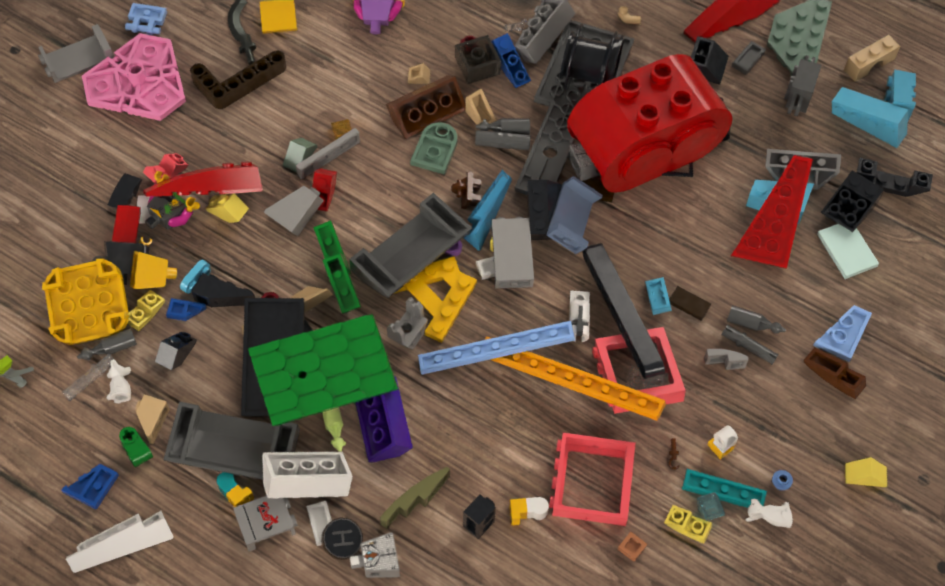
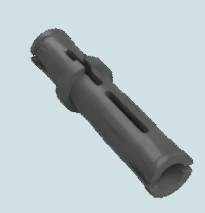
M728 324L721 334L735 342L736 346H742L771 363V365H773L779 355L746 336L745 332L741 333Z

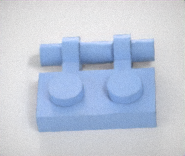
M133 3L128 14L129 21H133V23H126L125 29L131 30L134 33L145 32L147 35H160L161 28L155 27V25L163 26L167 9ZM140 23H148V25H140Z

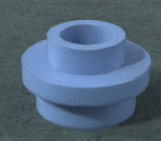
M779 470L774 473L772 483L778 490H787L791 487L793 478L789 472ZM780 477L785 478L786 482H782Z

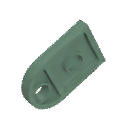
M441 122L428 125L421 134L410 165L445 175L457 146V133L455 129ZM445 130L447 133L441 135L438 131Z

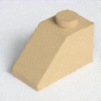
M144 394L142 400L138 401L135 410L149 443L154 444L170 409L166 401Z

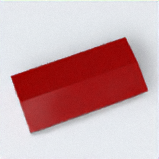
M118 205L112 237L113 242L136 243L141 207Z

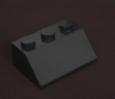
M528 180L527 205L531 240H553L546 235L562 184L550 180Z

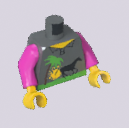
M157 171L154 178L159 183L169 179L168 175L164 174L161 179L162 172ZM173 192L172 196H150L147 208L151 216L145 220V223L150 229L160 224L167 230L172 227L185 225L193 215V209H199L200 204L195 202L196 198L189 197L185 201L175 192Z

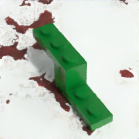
M330 220L313 227L325 258L322 261L342 314L361 308L350 278L352 273L333 222Z

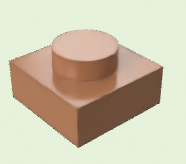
M630 532L619 545L618 550L635 562L647 547V543Z

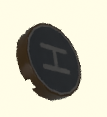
M340 517L332 520L325 526L321 535L324 551L337 560H346L350 556L356 555L360 551L361 543L363 542L361 528L355 521L349 518Z

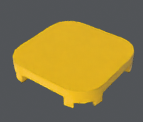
M96 259L93 262L65 268L57 267L52 269L45 282H42V290L45 291L50 321L48 329L56 340L67 345H75L103 339L122 332L126 328L129 321V312L123 276L120 269L114 263L105 259Z

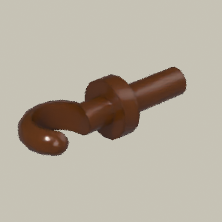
M672 438L671 451H669V455L672 458L669 459L668 465L674 470L680 466L673 467L671 465V461L677 460V455H679V451H676V439Z

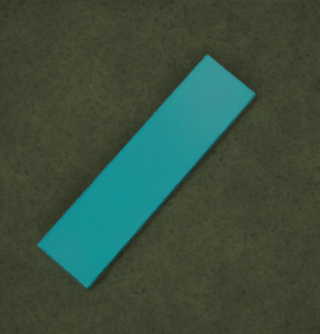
M690 469L686 470L682 490L749 508L752 499H757L764 506L767 493L766 490Z

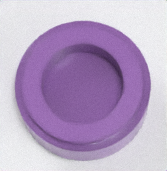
M459 240L445 254L450 257L458 256L462 252L461 241Z

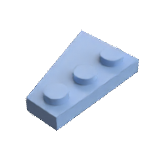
M855 305L852 306L837 323L814 342L813 346L850 362L872 313Z

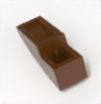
M814 347L804 359V363L813 372L853 399H856L866 387V376L849 369L848 363Z

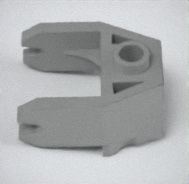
M412 297L408 298L405 314L400 320H397L394 324H389L387 327V337L410 349H414L420 341L428 319L423 317V306L419 301L415 303Z

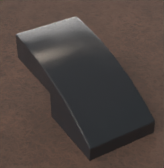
M124 173L110 197L108 206L117 209L118 205H130L132 197L137 195L142 179Z

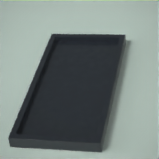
M245 298L242 417H270L248 349L304 333V298Z

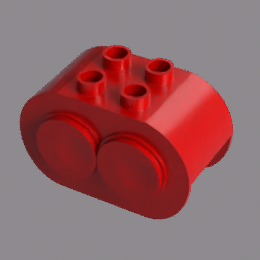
M676 54L667 56L595 87L573 108L567 121V129L570 135L580 142L601 174V181L605 189L618 193L635 188L662 176L663 173L672 172L704 157L727 135L732 125L733 117L693 59L688 55Z

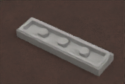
M356 128L352 129L297 164L296 169L301 180L360 143L359 131Z

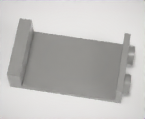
M98 24L91 26L94 36L45 54L42 46L38 47L41 53L38 57L41 64H46L47 66L44 69L48 78L52 77L56 83L92 69L108 56L111 59L114 58L112 50Z
M499 217L492 219L491 231L493 235L495 289L533 287L534 270L529 218L515 217L505 219Z

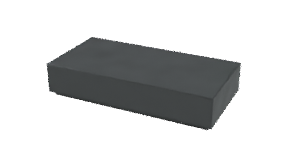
M751 41L732 62V67L747 75L765 54L766 49Z

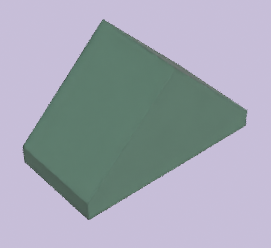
M303 138L291 140L283 166L297 172L296 165L310 157L316 150L317 145Z

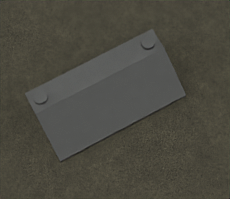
M432 193L420 203V213L370 253L363 248L349 259L350 270L363 283L389 298L472 231V227L435 193Z
M179 402L163 460L263 480V453L295 452L300 428L298 424L290 422L274 427L270 423L202 411L199 405Z

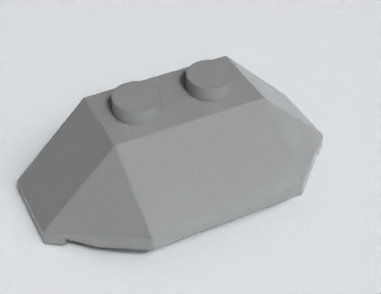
M767 149L765 168L776 181L780 179L794 155L813 159L807 183L814 184L812 188L814 190H818L840 173L841 154Z

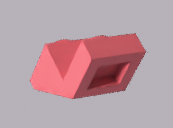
M177 153L164 154L159 166H146L143 173L151 181L157 183L154 178L157 171L162 172L161 179L164 174L172 178L186 169L188 164Z

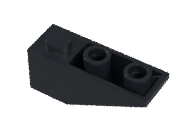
M202 273L192 290L194 301L204 303L211 308L244 306L245 298H255L254 293L247 288H239L232 282H224L214 275H206Z

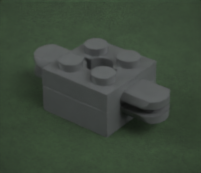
M808 55L805 56L804 60H800L799 66L795 65L784 98L787 100L785 107L789 108L787 114L791 115L793 109L796 110L794 116L797 117L799 111L806 113L822 66L815 63V57H812L811 62L808 61Z

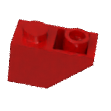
M319 168L314 172L312 187L320 192L319 197L324 200L317 210L327 212L335 191L336 171Z

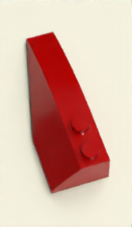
M716 0L683 33L696 43L697 36L707 39L714 36L717 32L727 31L732 26H739L744 21L749 19L752 21L779 3L780 0Z
M250 161L241 162V165L222 163V166L180 174L161 181L143 191L146 197L172 196L173 192H177V195H190L192 191H195L197 194L209 195L211 191L219 192V194L262 192L263 189L258 166Z

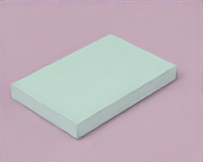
M836 224L818 231L819 239L844 279L878 267L879 262L858 229L852 233L840 224Z

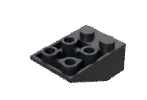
M852 170L821 213L853 233L879 202L884 189Z

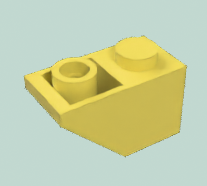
M235 193L214 195L206 207L208 212L228 223L239 222L249 209Z

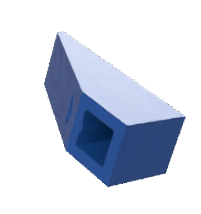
M508 33L492 40L488 44L496 63L515 88L531 81Z

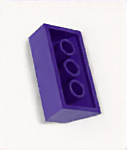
M399 390L355 402L368 462L373 463L400 457L413 448Z

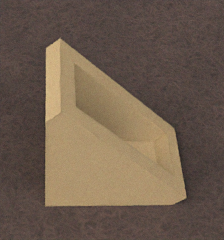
M482 89L466 97V113L477 125L483 122V119H487L489 124L496 121Z

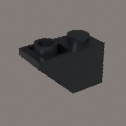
M179 332L162 340L155 362L170 370L179 367L196 344L197 339L191 337L189 333Z

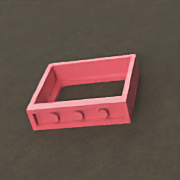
M664 327L648 329L647 332L653 343L657 345L670 385L638 391L666 401V405L683 402L686 390ZM622 334L595 339V347H592L593 357L598 360L597 370L599 375L602 374L604 379L617 383L607 351L628 348ZM608 403V406L612 407L614 414L629 411Z
M563 433L562 440L558 439L556 451L560 452V457L555 458L554 470H558L557 477H553L551 489H555V496H550L549 508H553L552 516L626 526L635 443ZM569 452L616 457L624 460L618 513L568 507L562 504Z

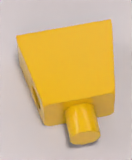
M134 251L130 280L131 288L165 287L166 279H176L177 268L168 267V260Z

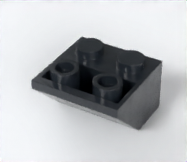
M697 36L691 58L708 82L720 85L729 56L714 40Z

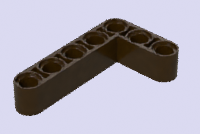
M279 50L272 51L221 83L201 63L191 66L190 73L194 85L216 109H224L286 70L285 54Z

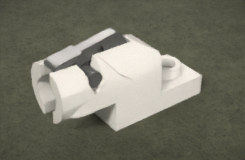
M570 291L569 321H571L574 332V342L576 341V336H581V342L589 339L590 292Z

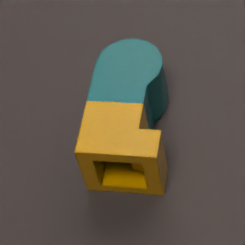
M222 472L218 475L216 480L219 490L233 507L254 500L252 491L248 487L242 490L236 483L233 474Z

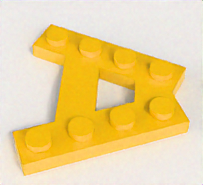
M455 256L432 262L395 293L408 290L433 317L425 330V336L442 343L475 288L477 279L460 272ZM444 280L451 288L442 301L427 286L428 284Z

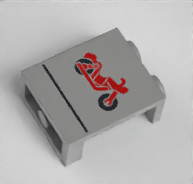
M264 496L233 508L248 552L255 550V543L289 530L292 535L296 534L294 527L298 525L294 514L290 515L288 512V508H291L288 498L275 499Z

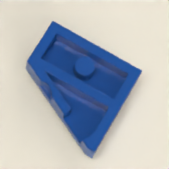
M99 464L91 469L89 473L80 476L78 481L69 487H63L61 491L97 510L119 474Z

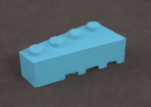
M844 87L839 90L832 100V114L895 148L899 147L907 135L908 109Z

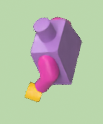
M353 0L356 14L359 19L364 21V24L370 25L371 34H380L381 26H388L389 22L393 21L401 8L405 6V0Z

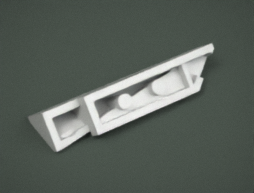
M162 511L144 521L137 514L81 542L76 547L78 552L67 556L66 560L75 573L168 541L173 538V534Z

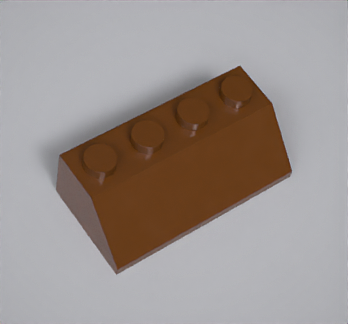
M450 75L386 104L392 121L405 139L422 132L430 124L445 121L466 110V103L456 77Z

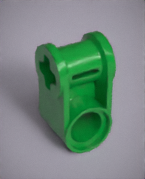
M125 427L120 431L119 438L122 446L135 468L153 458L150 449L133 427Z

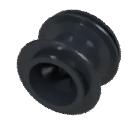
M583 23L579 25L576 35L574 31H571L560 71V79L566 77L565 90L569 89L572 78L599 85L616 78L625 35L622 34L621 37H618V32L616 31L612 40L609 43L584 38Z

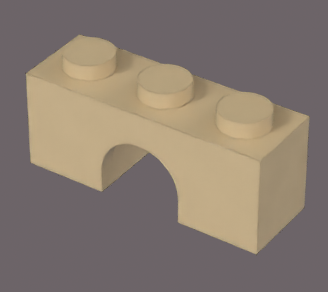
M887 35L848 57L844 71L856 82L868 75L876 63H879L882 67L895 60L900 45L890 35Z

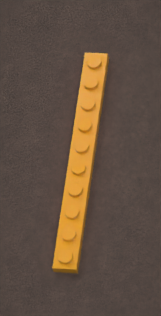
M529 351L490 359L658 421L666 405V401Z

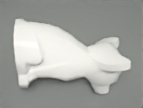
M113 359L110 362L111 368L107 373V377L112 379L107 399L114 400V403L131 400V389L124 376L130 373L131 368H124Z
M757 499L751 500V505L748 508L749 517L746 519V522L763 518L774 526L791 528L792 513L788 502H784L782 506H762Z

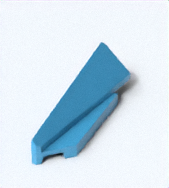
M503 170L500 171L467 219L472 224V231L464 236V239L478 251L481 250L491 228V221L495 219L512 181V178Z

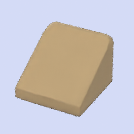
M424 63L410 67L408 83L429 84L430 69Z

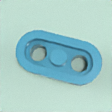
M204 260L198 261L182 280L180 289L187 294L191 293L202 273L210 274V264Z

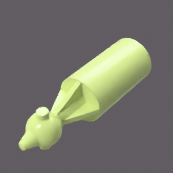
M335 408L322 412L325 428L334 437L331 440V444L338 452H342V447L346 445V442L340 437L343 427L340 409Z

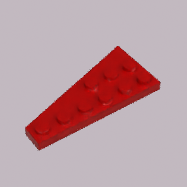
M797 155L793 156L731 254V257L787 269L813 159Z

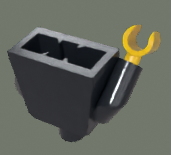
M141 237L139 243L104 241L105 257L96 256L92 262L96 261V259H105L114 263L121 271L124 285H127V275L131 274L134 251L149 254V246L152 243V239L149 238L148 243L143 241V237Z

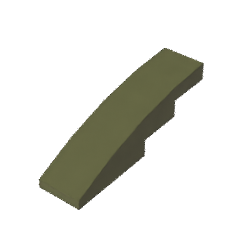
M445 467L408 489L380 516V524L388 529L399 514L407 518L418 503L426 507L449 479L450 469Z

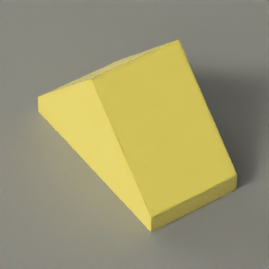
M872 457L848 462L845 464V483L887 487V467Z

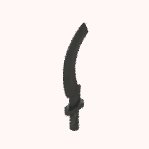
M236 0L228 13V25L234 38L241 42L242 46L239 47L240 54L245 52L248 63L251 65L255 62L252 50L256 49V44L252 43L250 34L244 31L240 22V14L247 1Z

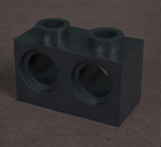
M479 494L463 511V527L477 539L495 522V503L490 498H484Z

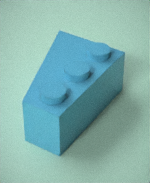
M894 70L892 76H889L886 86L889 87V90L886 91L885 100L893 105L908 109L909 121L916 102L912 101L916 96V92H913L916 87V73Z
M755 180L746 206L760 210L778 181ZM807 183L798 224L814 184Z

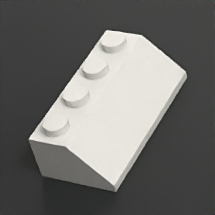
M266 452L262 455L263 485L267 498L348 496L353 476L343 452Z

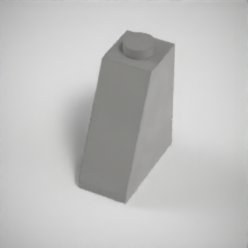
M302 186L265 209L264 213L296 236H299L324 200L319 197L320 192L313 187L308 189Z

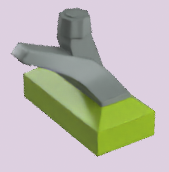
M6 355L0 360V377L15 382L20 388L24 387L27 381L19 375L33 371L34 367L14 370L11 368L12 360Z

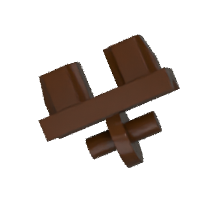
M468 171L466 178L458 179L457 183L451 186V191L456 194L457 198H461V209H467L469 205H478L481 195L473 193V190L479 191L481 180L474 178L473 172Z

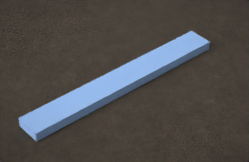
M571 321L420 354L418 355L420 372L422 375L574 341Z

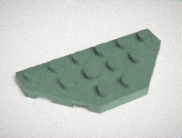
M809 0L775 15L767 46L776 53V58L783 67L789 70L790 76H792L795 65L799 66L800 60H804L806 55L809 56L808 61L811 62L812 57H815V63H817L832 1Z

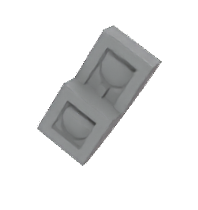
M707 349L704 361L705 365L725 363L726 370L743 369L747 365L748 356L731 350Z

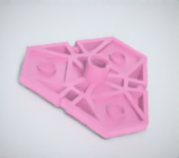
M140 33L116 50L114 58L111 59L108 56L82 75L88 106L117 112L126 111L130 115L134 114L135 116L161 121L186 102L179 71H177L178 67L171 39Z

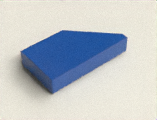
M171 298L166 316L170 319L187 321L206 310L207 306L204 303Z

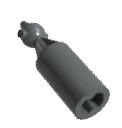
M501 118L490 124L487 122V119H483V122L476 125V128L481 131H488L490 129L494 132L530 135V118Z
M734 305L731 307L727 322L756 331L771 329L775 334L786 332V329L780 323H771L762 314Z
M130 328L101 339V342L93 349L84 347L77 358L89 361L94 354H106L108 356L135 346L137 343Z

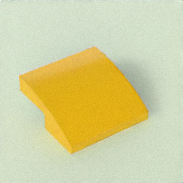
M294 0L260 1L263 34L297 30Z

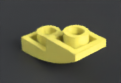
M149 290L137 300V306L129 312L128 325L140 331L159 311L165 299Z
M672 505L664 522L679 533L701 543H705L712 528L711 522L695 517L691 511Z

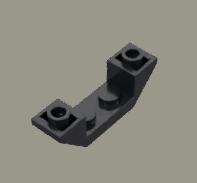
M859 158L856 173L883 188V192L908 197L931 190L933 174L914 170L911 178L877 171V161Z

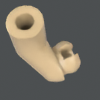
M622 6L619 8L618 17L624 23L640 25L641 16H631L628 13L627 7Z

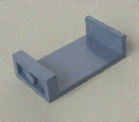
M575 176L562 184L546 236L574 254L586 249L589 243L583 238L592 204L601 199L602 195Z

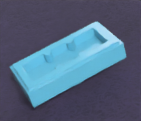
M664 277L645 281L652 314L656 315L672 311Z

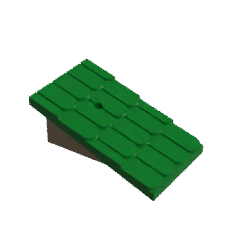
M373 314L248 349L270 420L274 427L399 390Z

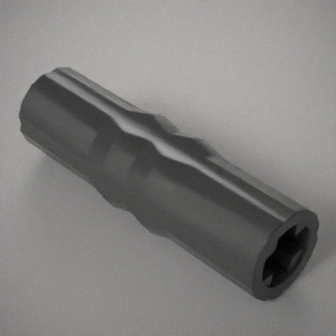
M476 130L475 145L529 150L531 135Z

